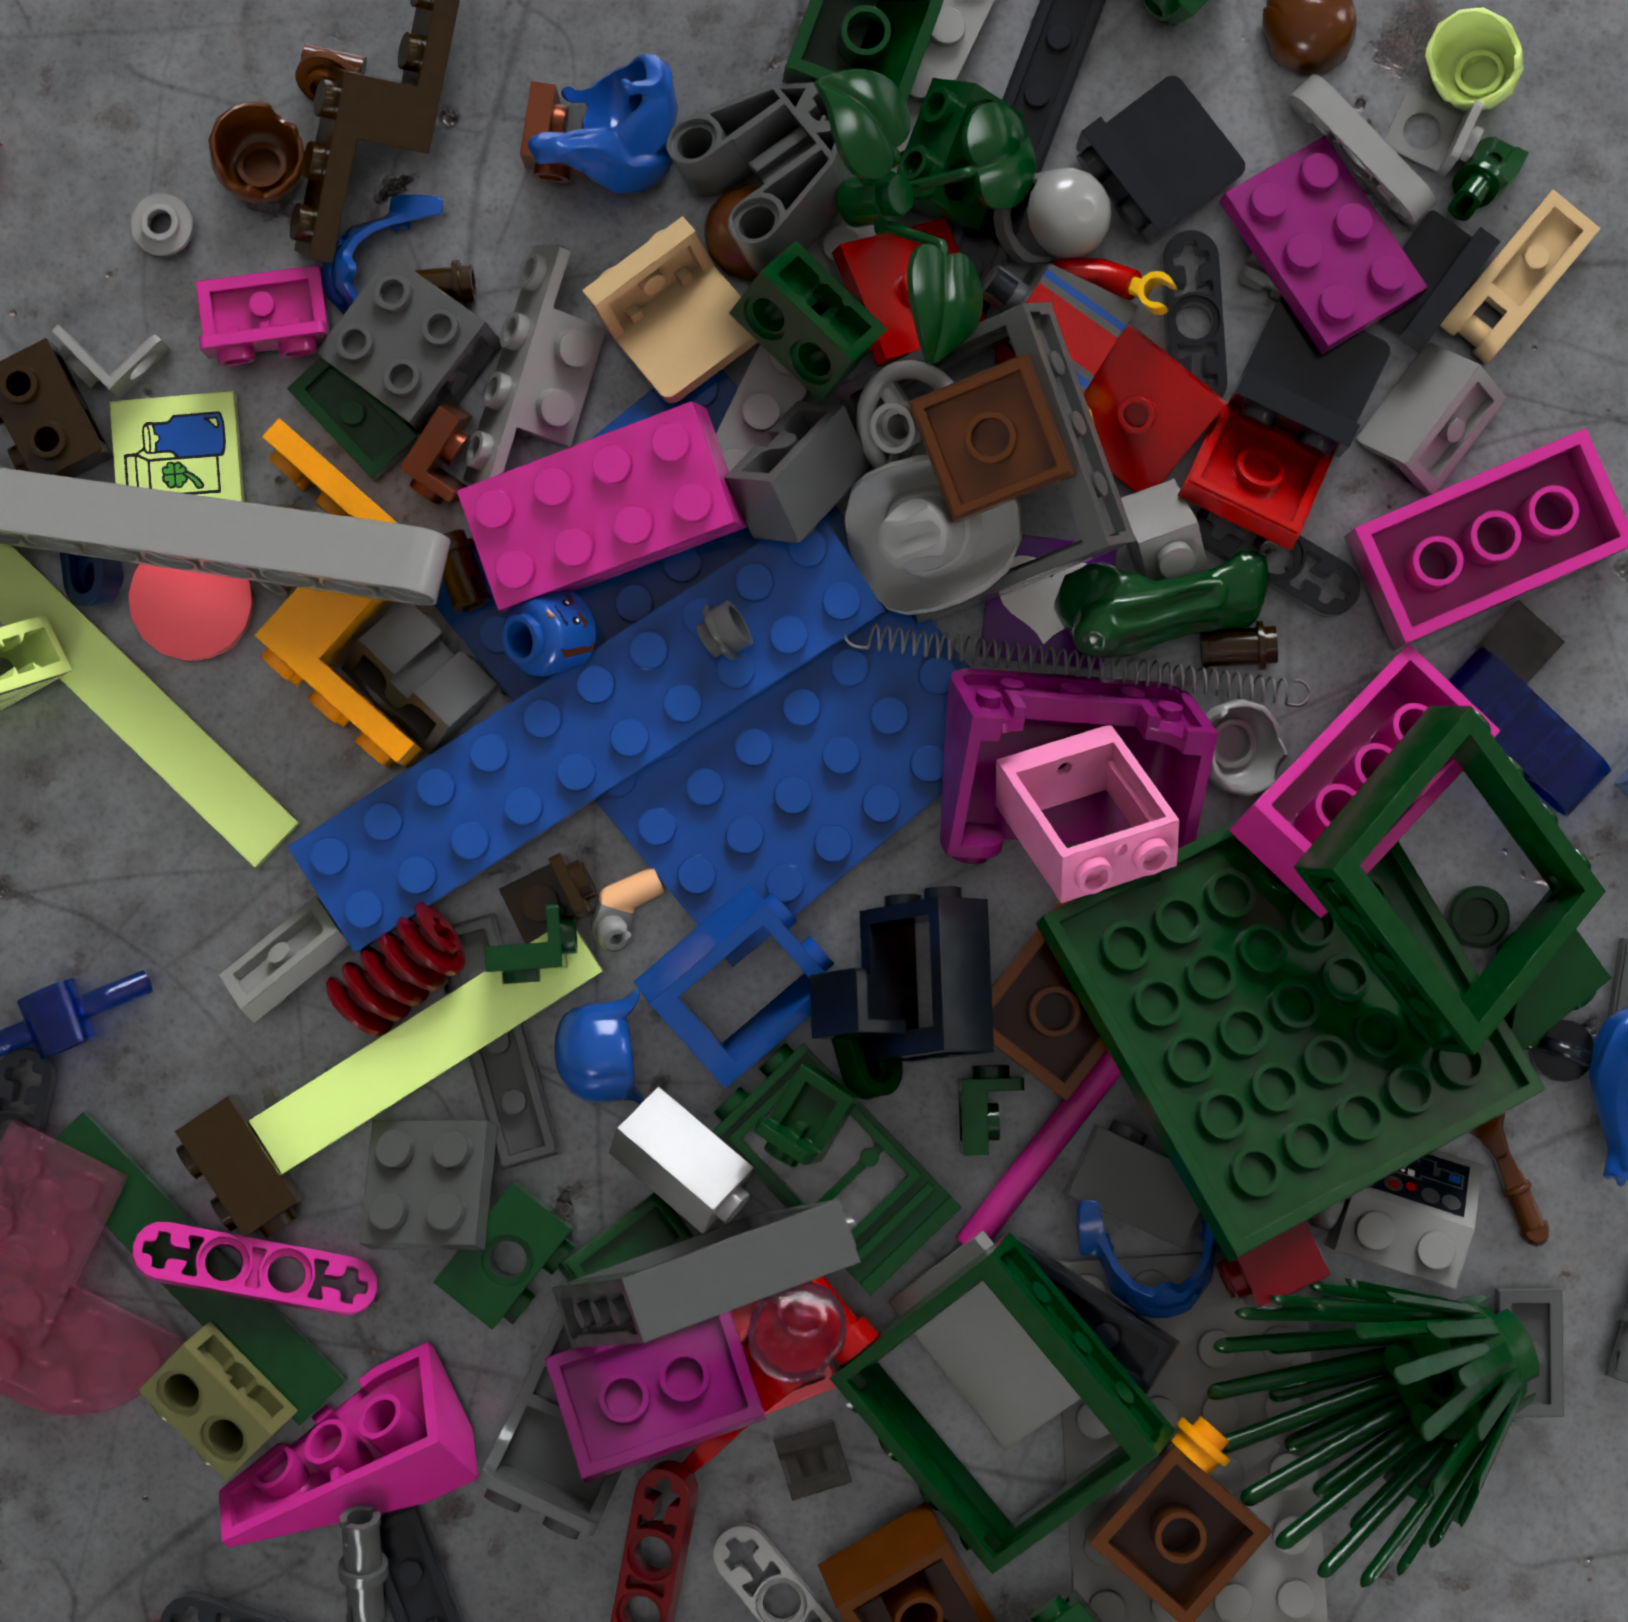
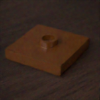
M1028 353L908 401L952 519L956 523L1076 476L1032 358Z

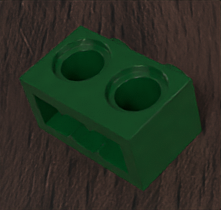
M932 78L905 152L901 157L897 174L911 181L969 166L970 163L962 147V130L967 115L980 104L1000 102L1012 109L1020 119L1023 113L977 83ZM974 177L913 192V209L933 221L946 218L949 225L979 229L987 210L977 197Z
M797 241L792 243L758 274L729 312L746 331L819 401L857 367L888 330Z

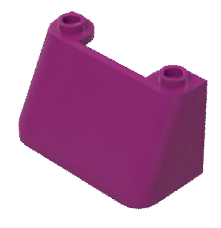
M976 668L955 670L950 677L946 705L940 844L947 857H952L966 864H982L987 861V858L997 856L1002 851L1003 839L1018 840V838L996 807V760L1105 725H1112L1178 817L1179 849L1196 840L1218 732L1192 695L1185 690L1181 692L1180 688L1174 685L1169 690V684L1161 683L1160 688H1157L1158 682L1149 681V686L1146 687V681L1137 680V684L1134 685V680L1127 679L1123 684V679H1114L1111 682V678H1102L1100 681L1099 677L1088 679L1086 676H1079L1077 678L1072 675L1065 676ZM1067 763L1062 764L1058 769L1063 768ZM1106 790L1041 810L1063 843L1082 844L1132 828Z

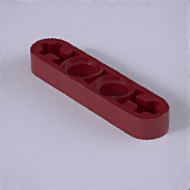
M665 1460L656 1463L639 1479L635 1488L611 1622H636L630 1613V1601L636 1596L647 1597L657 1605L659 1622L675 1621L698 1499V1483L694 1473L686 1465L678 1461ZM664 1479L671 1481V1491L680 1495V1497H677L667 1507L664 1520H653L661 1512L663 1493L655 1490L654 1487H657ZM649 1536L657 1537L668 1545L671 1552V1560L668 1566L662 1568L654 1567L645 1561L641 1554L643 1538Z

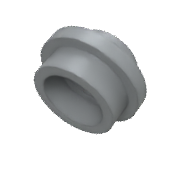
M159 193L144 198L135 207L131 216L130 227L134 240L144 251L155 256L165 257L174 255L187 246L193 235L194 221L189 208L183 201L173 195ZM159 214H167L171 216L172 220L169 230L162 234L153 233L151 231L153 218Z

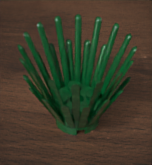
M1344 1278L1348 1285L1317 1281L1308 1286L1311 1290L1320 1294L1365 1301L1270 1295L1269 1298L1272 1302L1283 1306L1243 1307L1234 1312L1235 1315L1244 1320L1373 1323L1356 1324L1355 1327L1225 1337L1217 1340L1213 1345L1214 1350L1219 1353L1228 1354L1269 1350L1273 1354L1280 1355L1388 1345L1382 1348L1221 1381L1212 1384L1208 1388L1207 1395L1212 1400H1224L1270 1390L1269 1397L1272 1401L1284 1402L1369 1380L1223 1435L1230 1442L1222 1451L1225 1454H1229L1320 1420L1286 1437L1284 1442L1285 1448L1295 1453L1350 1428L1245 1488L1240 1494L1241 1502L1246 1506H1254L1384 1432L1314 1483L1313 1493L1323 1499L1278 1534L1275 1540L1278 1548L1283 1550L1292 1548L1425 1440L1426 1442L1353 1515L1349 1524L1352 1530L1320 1563L1317 1574L1321 1578L1332 1576L1456 1443L1458 1444L1426 1489L1364 1570L1360 1578V1586L1363 1588L1370 1586L1378 1578L1398 1549L1408 1542L1429 1511L1430 1513L1398 1561V1576H1401L1408 1569L1423 1544L1426 1545L1428 1540L1430 1548H1434L1441 1542L1464 1501L1458 1515L1459 1525L1461 1528L1463 1527L1474 1507L1515 1414L1531 1404L1536 1393L1525 1396L1527 1381L1539 1376V1360L1532 1338L1519 1318L1508 1308L1494 1314L1488 1308L1479 1305L1491 1299L1489 1297L1478 1294L1462 1296L1456 1300Z

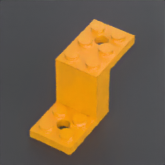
M280 418L262 436L275 449L267 459L304 493L312 484L321 490L322 493L315 499V502L328 514L397 523ZM297 587L254 635L267 646L260 657L284 679L290 680L294 685L298 686L304 679L315 690L307 699L335 724L338 723L344 728L351 721L362 732L354 741L378 763L391 769L397 762L409 769L418 763L427 751L335 670L350 654L357 640L385 615L394 605L395 601Z

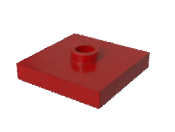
M946 218L909 227L944 239L948 245V254L960 253ZM892 234L874 235L841 243L832 252L846 289L888 329L871 349L877 367L889 364L921 349L914 325L907 287L909 259L913 250L921 244ZM983 309L979 323L986 320Z
M1132 324L1128 325L1119 336L1117 342L1083 393L1091 410L1094 425L1111 472L1135 492L1161 484L1228 403Z
M1227 403L1211 422L1177 496L1291 551L1300 536L1334 454L1330 453L1328 458L1314 455L1295 444L1294 441L1297 436L1275 425L1271 431L1256 427L1238 416L1240 408Z

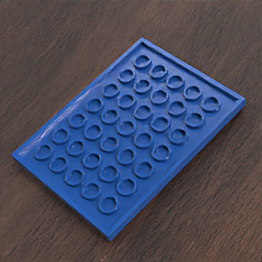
M722 369L676 403L665 402L656 390L652 388L593 438L691 401L707 408L715 433H717L738 387ZM834 505L824 517L850 556L844 522L845 516ZM746 527L575 591L574 593L579 595L590 608L595 620L596 641L594 649L764 539L753 538L749 528ZM475 548L472 552L492 601L473 611L454 614L453 604L442 578L438 600L434 606L511 700L514 701L555 674L548 676L529 675L519 669L506 654L502 644L501 633L507 612L498 610L477 548ZM881 603L885 613L847 637L852 644L867 646L871 629L876 623L880 628V639L887 625L891 627L892 639L899 626L903 630L904 640L910 628H913L915 632V640H917L920 631L925 630L927 644L934 631L938 634L939 644L943 634L932 621L918 623L915 614L905 615L889 611ZM877 628L874 630L868 650L852 647L844 639L595 801L649 867L655 869L659 879L698 926L748 883L763 900L774 893L795 917L942 795L946 705L950 677L955 670L971 667L964 659L962 662L959 661V653L955 648L953 649L951 660L947 659L948 643L946 637L942 645L940 657L937 659L935 634L926 658L924 657L923 633L915 656L912 655V632H910L903 655L901 654L900 630L897 634L892 653L889 652L888 628L880 651L877 650ZM762 925L727 955L725 959L734 967L772 935Z

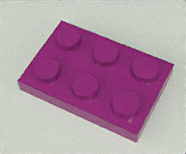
M1325 136L1225 192L1219 201L1321 354L1326 353L1418 299L1428 288Z
M731 1311L646 1343L572 1348L544 1358L577 1465L585 1483L767 1419Z

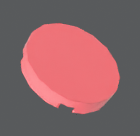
M139 564L134 571L128 592L131 619L142 639L161 654L186 662L211 659L234 648L249 629L255 609L254 589H252L251 580Z

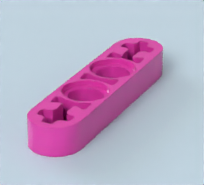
M155 1222L145 1226L137 1234L132 1248V1260L136 1270L144 1278L154 1282L337 1316H354L363 1312L372 1303L377 1292V1277L373 1268L365 1261L356 1257L171 1222ZM158 1235H165L170 1237V1248L189 1253V1239L202 1241L203 1243L195 1258L196 1276L182 1274L187 1264V1261L167 1259L163 1269L152 1267V1256L142 1253L144 1244L154 1245ZM228 1246L239 1253L242 1260V1269L234 1279L219 1281L207 1272L205 1267L206 1256L216 1247ZM280 1258L296 1260L304 1271L303 1284L291 1293H283L276 1290L268 1279L270 1265ZM314 1262L327 1265L322 1278L340 1280L346 1270L356 1272V1282L360 1285H365V1294H355L351 1303L346 1304L340 1301L341 1294L339 1290L321 1286L319 1289L320 1300L309 1298L307 1294L315 1280Z

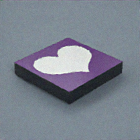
M1022 535V540L1010 569L1077 541ZM1117 549L985 602L981 637L985 640L986 649L992 639H995L997 643V650H999L1001 643L1006 640L1009 646V653L1015 642L1019 643L1021 653L1024 646L1029 643L1032 647V654H1034L1035 649L1039 645L1044 650V657L1050 647L1054 648L1056 657L1059 651L1064 648L1067 652V658H1069L1073 650H1076L1080 661L1082 653L1075 646L1073 638L1068 635L1054 610L1055 599L1066 574L1078 570L1088 563L1105 562L1115 566ZM982 640L980 642L979 657H983ZM993 642L987 658H995ZM1005 644L1002 647L999 659L1006 660ZM1017 645L1011 657L1013 661H1018ZM1029 647L1025 651L1022 662H1030ZM1040 648L1036 654L1034 663L1041 664ZM1052 650L1049 652L1046 665H1053ZM1063 651L1060 655L1057 666L1065 667ZM1075 653L1073 654L1069 667L1076 668ZM1087 655L1083 659L1081 669H1088ZM1099 658L1095 659L1092 670L1100 671Z

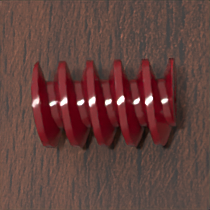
M423 901L415 905L414 910L421 923L420 925L413 919H407L403 916L397 920L396 926L402 940L391 932L383 933L378 937V942L384 955L371 946L362 949L360 958L365 969L353 961L345 963L342 967V973L346 983L337 977L328 978L326 982L327 994L333 1006L348 1022L364 1033L377 1037L390 1031L393 1021L403 1020L408 1016L411 1006L424 1003L429 996V991L442 988L448 979L447 975L453 976L463 970L466 960L461 941L448 920L433 905L426 906Z

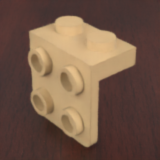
M683 216L666 229L655 233L647 243L616 266L605 270L597 280L582 290L608 334L667 403L680 401L758 343L729 314L741 296L714 266L697 232Z

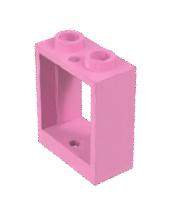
M1105 725L996 760V807L1060 903L1089 894H1096L1104 889L1144 876L1154 875L1177 866L1179 819L1112 725ZM1064 763H1067L1063 768L1058 769L1059 766H1061ZM1106 790L1132 828L1066 848L1041 810Z

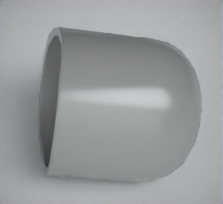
M1062 168L1035 173L1033 184L1036 185L1030 193L1027 208L1029 227L1037 243L1049 254L1054 255L1053 257L1031 254L1020 245L1012 228L1010 215L1012 208L994 210L995 232L1003 250L1017 263L1041 264L1053 262L1059 258H1077L1088 254L1100 245L1109 231L1112 218L1110 198L1104 186L1090 173L1076 168Z

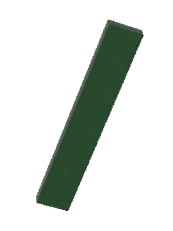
M87 1111L82 1112L38 1155L50 1170L131 1253L137 1234L145 1226L152 1223L171 1222L200 1228ZM158 1235L154 1245L144 1244L142 1253L152 1256V1267L163 1269L167 1259L187 1261V1264L182 1274L196 1276L195 1258L203 1243L202 1241L189 1239V1253L170 1248V1237L165 1235ZM219 1247L212 1249L206 1256L205 1267L214 1279L229 1281L241 1272V1269ZM161 1283L203 1327L211 1321L298 1410L292 1419L299 1426L347 1380L275 1304Z

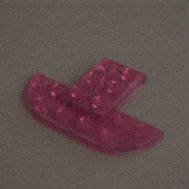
M17 1120L10 1123L0 1143V1394L30 1408L62 1415H83L113 1409L141 1395L138 1390L187 1340L75 1285L129 1176Z

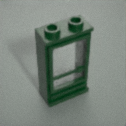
M804 1042L795 1051L787 1043H784L759 1068L767 1078L753 1092L748 1095L740 1086L713 1112L722 1122L712 1132L754 1167L752 1173L786 1208L836 1199L840 1200L842 1209L848 1210L857 1225L851 1231L860 1259V1263L845 1269L871 1296L962 1207L860 1100L822 1162L809 1165L799 1163L797 1167H791L767 1153L764 1149L767 1141L754 1133L753 1130L760 1119L771 1116L801 1064H811L846 1087Z

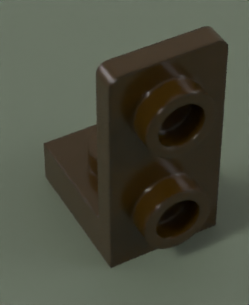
M558 853L548 858L550 864L499 889L525 944L534 941L547 932L546 904H563L564 916L575 915L576 921L594 913L589 900L598 896L599 893L583 861L580 862L578 859L570 863L567 856Z

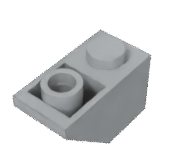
M1175 479L1121 498L1136 540L1127 545L1136 572L1155 581L1209 570L1198 521L1186 499L1177 496L1180 488Z

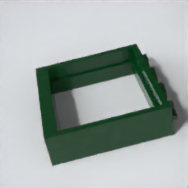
M1429 706L1294 865V869L1432 1049L1475 1055L1606 891L1592 873L1591 864L1587 857L1573 847L1558 826L1556 814L1539 800L1525 781V773L1521 766L1514 759L1507 756L1490 732V724L1486 718L1474 710L1472 706ZM1451 756L1455 758L1550 888L1461 998L1360 866Z
M1011 1232L1003 1236L881 1330L879 1336L845 1365L839 1367L829 1378L848 1400L845 1405L853 1412L858 1413L878 1436L880 1446L886 1455L902 1465L919 1486V1491L925 1502L931 1508L941 1512L959 1534L961 1543L966 1551L971 1548L991 1574L997 1572L1157 1457L1175 1430ZM982 1281L985 1282L1120 1444L1112 1452L1014 1523L1009 1521L877 1362Z

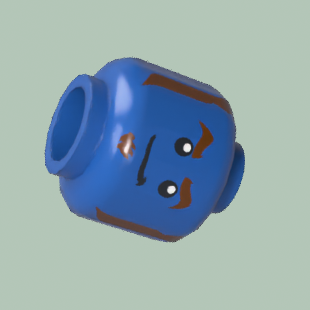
M570 590L534 597L508 610L501 633L502 644L510 659L519 669L529 675L548 676L572 670L587 662L593 653L596 641L595 620L584 600Z

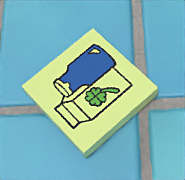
M234 391L109 401L116 484L245 502L237 394Z

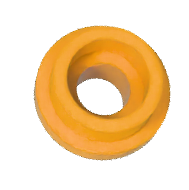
M1202 1416L1193 1425L1184 1417L1176 1423L1180 1430L1170 1441L1205 1473L1210 1475L1219 1464L1226 1467L1231 1461L1222 1451L1230 1441Z

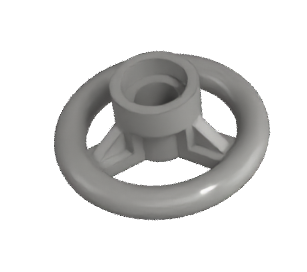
M916 360L898 361L883 367L865 385L857 404L856 431L863 446L864 454L875 469L891 462L912 457L915 447L922 441L908 403L910 400L898 384V381L915 379L930 385L935 390L954 383L939 368ZM881 397L885 404L881 405L876 409L877 403ZM904 417H906L909 423V433L903 425Z

